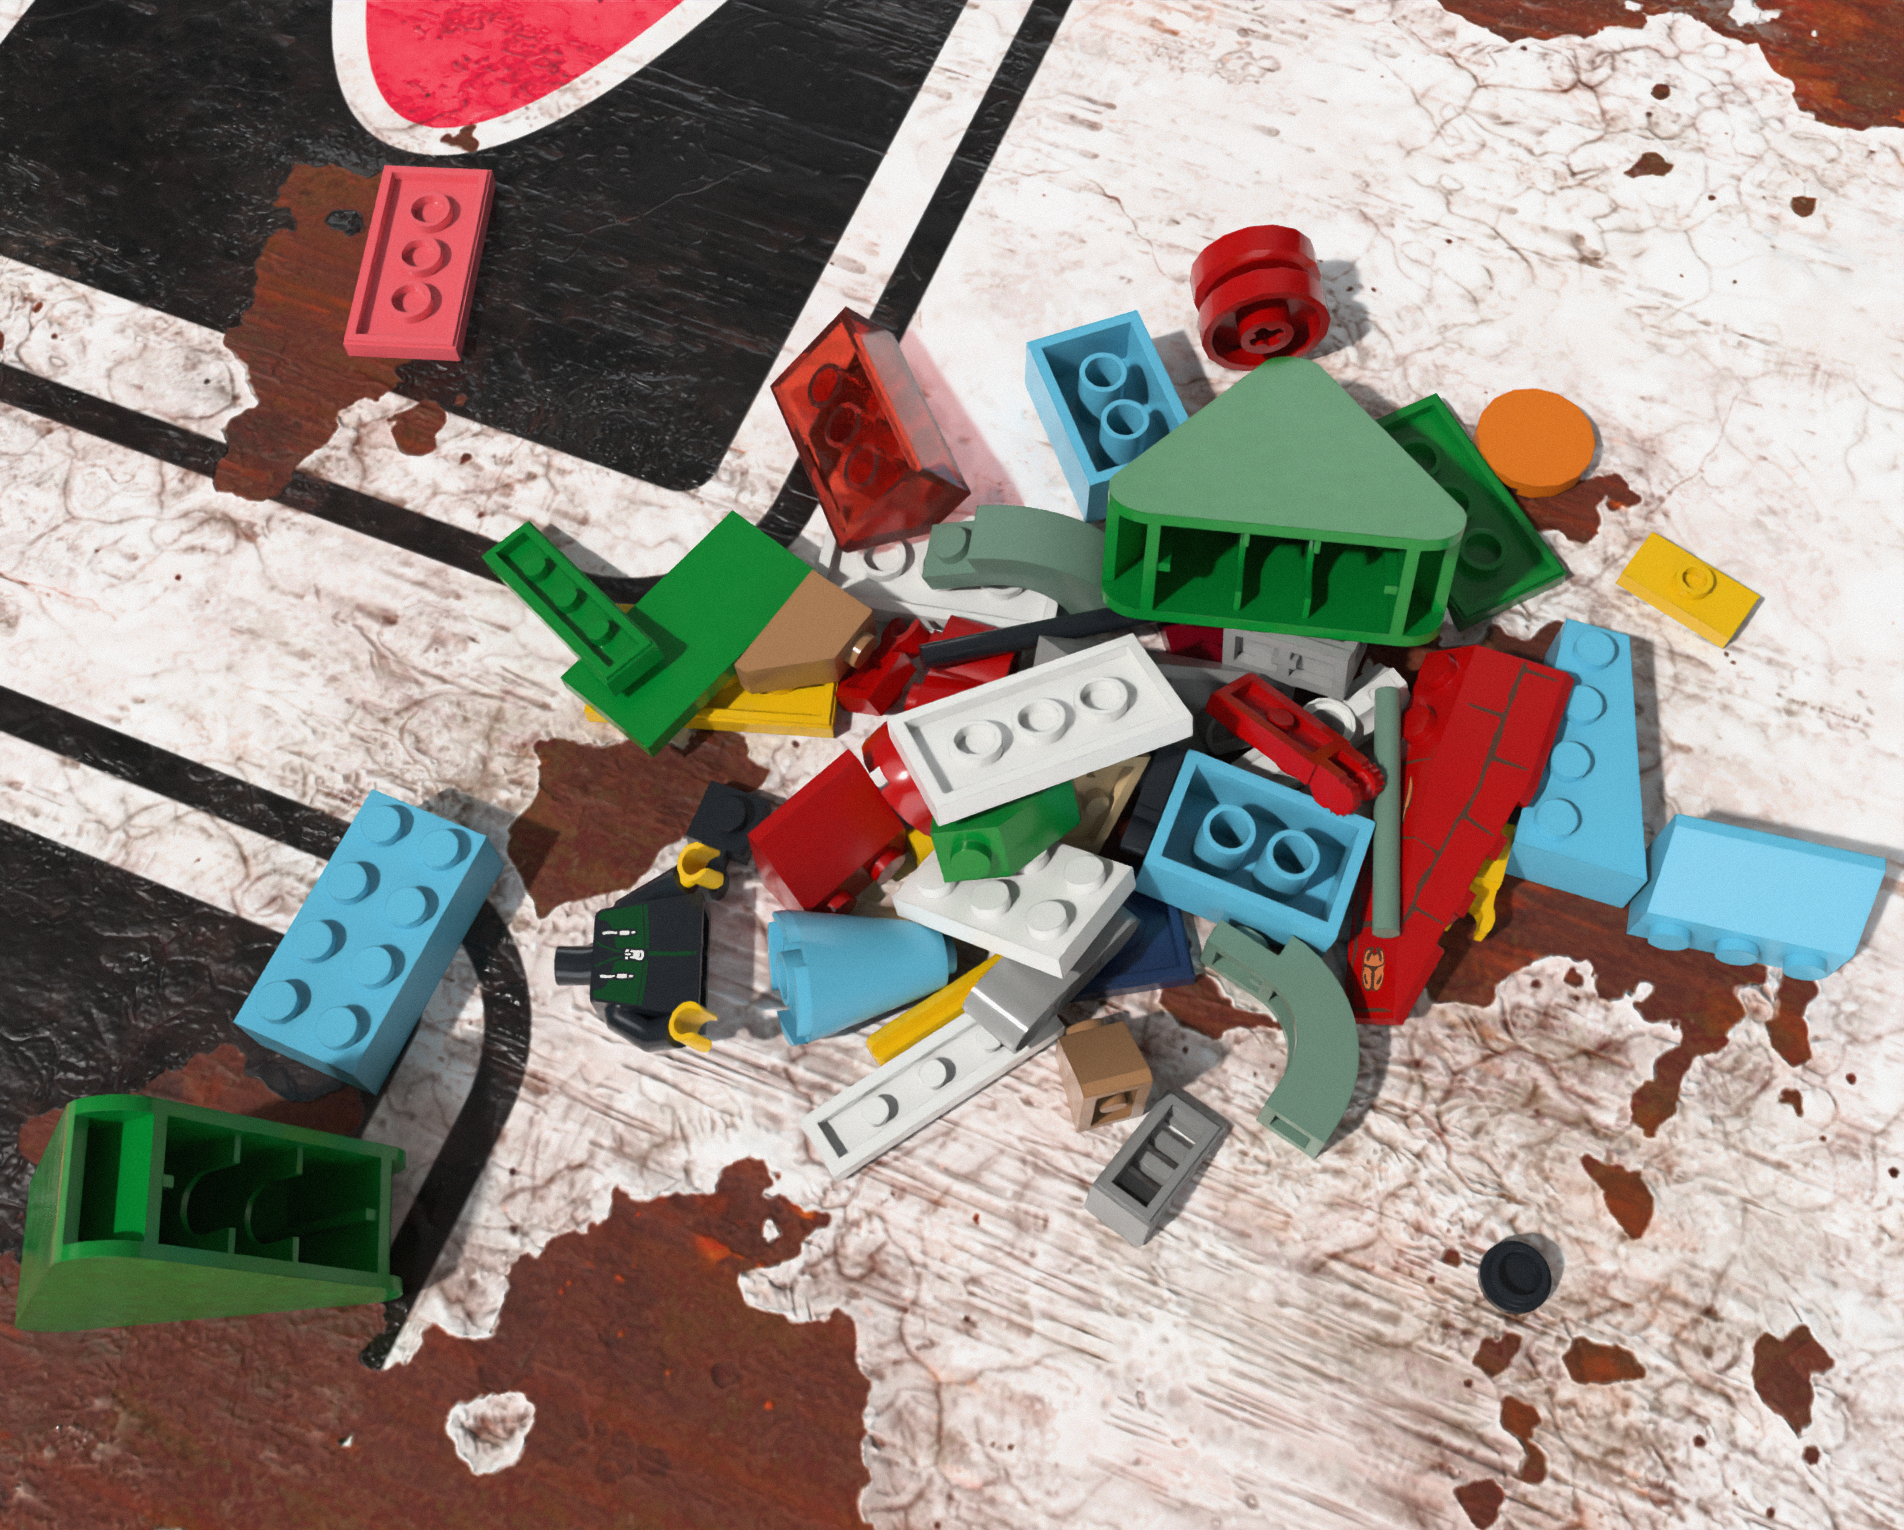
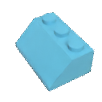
M1676 814L1645 850L1647 882L1630 900L1626 934L1647 938L1650 945L1659 949L1678 951L1692 948L1714 953L1716 959L1731 965L1744 966L1759 963L1782 968L1786 976L1794 979L1813 981L1827 978L1852 959L1886 872V858Z

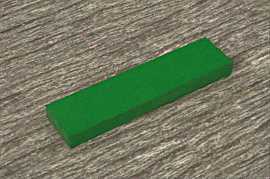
M529 520L482 556L489 569L615 697L665 658L658 645Z

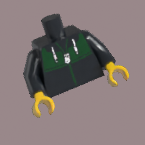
M698 842L690 843L683 848L679 854L676 866L618 899L613 907L604 908L596 912L593 945L558 946L555 952L554 974L556 984L558 986L590 985V1003L598 1016L605 1020L608 1029L647 1053L680 1049L686 1046L698 1052L706 1053L712 1047V1041L701 1036L706 1035L707 1021L718 1020V1014L707 1009L711 913L704 894L695 892L698 890L699 885L709 889H718L723 885L724 876L719 871L706 868L711 859L719 857L720 850Z

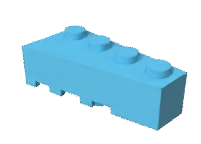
M1566 618L1546 652L1543 665L1567 672L1574 679V683L1538 789L1527 808L1516 806L1506 822L1516 827L1505 874L1624 908L1647 882L1630 636Z

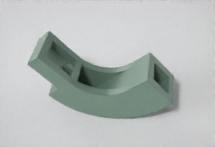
M1015 505L977 506L973 521L932 525L922 578L932 590L985 585L1020 587L1053 599L1064 607L1069 614L1105 608L1108 606L1103 602L1100 593L1105 532L1086 522L1048 510Z
M1221 919L1206 940L1200 962L1262 1002L1277 1019L1286 1041L1287 1062L1284 1075L1266 1101L1256 1121L1312 1159H1315L1340 1122L1355 1089L1360 1053L1358 1031L1351 1005L1342 986L1329 967L1313 950L1292 935L1278 956L1269 950V944L1257 932L1241 925L1234 928Z

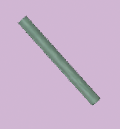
M1385 686L1376 689L1374 696V763L1378 769H1381L1380 772L1384 775L1383 781L1385 784L1383 785L1384 790L1373 799V821L1376 822L1373 830L1372 934L1379 938H1395L1400 935L1401 691L1396 687Z

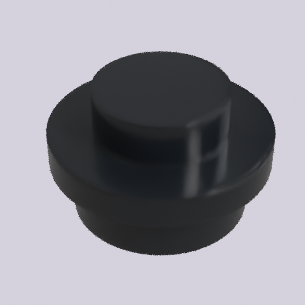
M1519 1241L1500 1242L1483 1255L1478 1266L1477 1277L1481 1292L1491 1305L1502 1312L1514 1315L1529 1313L1540 1307L1550 1293L1552 1278L1549 1266L1544 1257L1535 1248Z

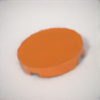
M1537 388L1516 389L1494 398L1481 413L1472 443L1501 483L1518 489L1517 495L1529 498L1552 497L1572 488L1589 467L1596 443L1591 423L1577 405L1557 393Z

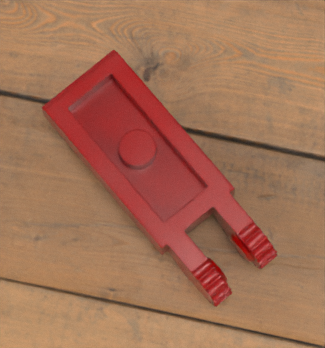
M1253 672L1247 673L1211 693L1204 711L1226 726L1232 735L1245 740L1275 762L1281 771L1297 778L1305 785L1309 784L1314 801L1324 809L1329 808L1330 813L1334 812L1336 816L1343 815V817L1348 814L1350 815L1362 805L1361 800H1365V802L1370 799L1372 800L1384 790V775L1381 774V769H1378L1375 763L1371 764L1366 756L1350 746V741Z

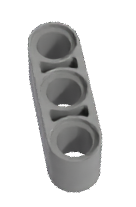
M1121 905L1063 979L1003 956L972 988L962 1005V1009L1013 1054H1017L1123 948L1137 929L1140 919Z

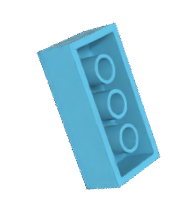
M372 789L233 1023L260 1045L376 1096L505 865L486 835Z

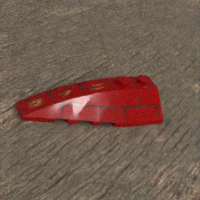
M1477 644L1426 653L1423 664L1418 671V677L1405 712L1401 718L1400 935L1395 938H1379L1372 934V833L1357 878L1348 945L1345 994L1351 1005L1356 1024H1404L1445 952V949L1438 943L1446 927L1454 923L1458 917L1464 919L1477 896L1469 889L1485 859L1497 861L1509 840L1501 831L1516 806L1527 808L1538 789L1574 683V679L1567 672ZM1372 808V812H1371V815H1370V820H1372V821H1373V808Z

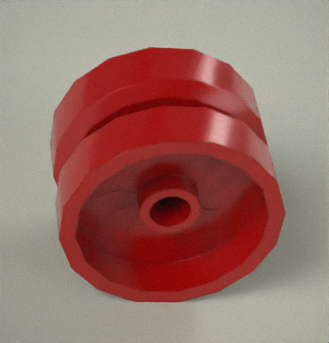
M1274 224L1249 226L1225 234L1203 249L1192 264L1190 285L1193 301L1199 312L1198 327L1202 347L1210 360L1224 368L1253 371L1271 358L1283 356L1300 358L1312 351L1327 335L1331 318L1326 295L1320 283L1321 273L1317 255L1310 238L1297 229Z

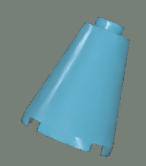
M786 909L774 911L772 916L775 922H769L768 961L772 991L780 990L784 1005L789 1007L787 1010L776 1012L784 1037L791 1047L809 1044L941 990L947 985L948 974L955 973L957 970V953L952 936L942 934V932L911 920Z

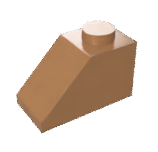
M812 569L734 664L742 688L751 694L840 681L851 666L855 669L860 668L868 660L876 647L877 637L875 636L877 632L873 610Z
M1095 1018L1081 1021L1066 1029L1067 1035L1057 1038L1055 1058L1076 1132L1079 1133L1141 1117L1153 1084V1078L1150 1068L1125 1022L1121 1021L1106 1025L1104 1019Z

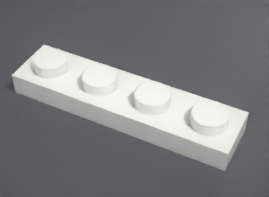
M965 1012L800 1118V1126L834 1180L838 1183L1052 1043L1058 1037L1064 1035L1065 1026L1056 1015L1024 1049L1017 1054H1013Z

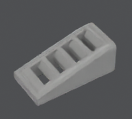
M1167 1089L1091 1185L1084 1203L1085 1209L1132 1245L1141 1247L1218 1141L1224 1128ZM1163 1121L1195 1142L1191 1150L1159 1128ZM1149 1143L1178 1164V1167L1174 1170L1144 1147ZM1132 1165L1162 1187L1159 1192H1156L1128 1171L1130 1166Z

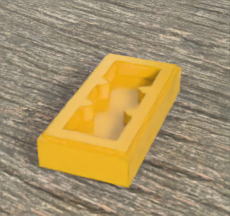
M1653 531L1616 581L1617 585L1722 649L1760 597L1758 594Z

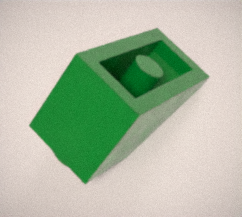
M1074 779L940 827L932 816L930 835L944 882L1013 876L1081 823V810Z

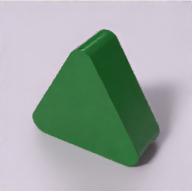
M1275 357L1263 362L1112 476L1108 490L1100 593L1103 602L1111 610L1122 616L1134 619L1392 646H1419L1431 642L1441 632L1461 541L1467 523V516L1464 509L1319 364L1299 357Z
M106 1094L73 1100L66 1105L30 1181L15 1328L38 1332H69L371 1304L397 1299L403 1295V1279L390 1275L392 1175L405 1170L406 1152L401 1148L151 1096Z

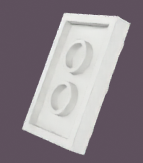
M1056 841L1013 876L945 883L934 849L892 896L897 915L1063 979L1135 889L1136 882L1133 867Z

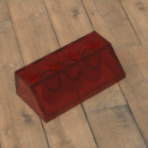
M845 306L770 385L839 550L851 553L929 534L933 524H940L972 494L894 334L849 307Z

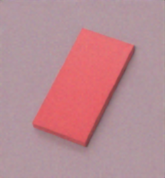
M384 165L343 342L348 356L461 361L496 187V180L492 170Z

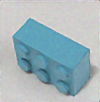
M1138 310L1026 342L1025 386L1083 519L1088 524L1105 519L1107 515L1109 482L1112 476L1184 423L1189 417Z
M1189 748L1174 780L1136 877V887L1134 890L1217 924L1222 919L1234 928L1238 925L1248 927L1261 935L1269 945L1281 950L1284 949L1293 935L1322 958L1337 939L1376 822L1355 813L1348 814L1345 817L1343 815L1336 816V813H1330L1329 808L1324 809L1316 803L1312 796Z

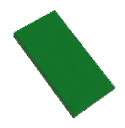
M1437 393L1375 420L1466 513L1467 523L1447 601V609L1453 624L1459 632L1563 583L1567 572Z
M732 510L626 613L658 645L665 658L616 697L579 660L560 678L570 692L651 757H654L737 674L734 664L813 568Z

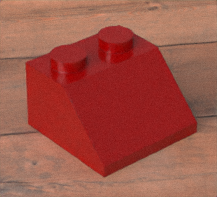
M849 749L747 834L761 884L789 910L849 915L857 904L856 897L874 881L877 884H882L894 876L906 859L905 854L907 853L904 825L881 794L859 759Z

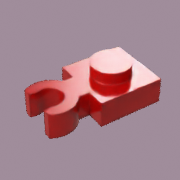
M894 618L884 629L880 645L872 652L868 660L858 669L852 666L838 683L837 692L834 694L837 698V704L844 711L882 717L886 710L896 704L902 695L903 687L917 670L910 661L919 656V644L928 643L931 637L930 631L922 621L915 619L908 628L901 618Z

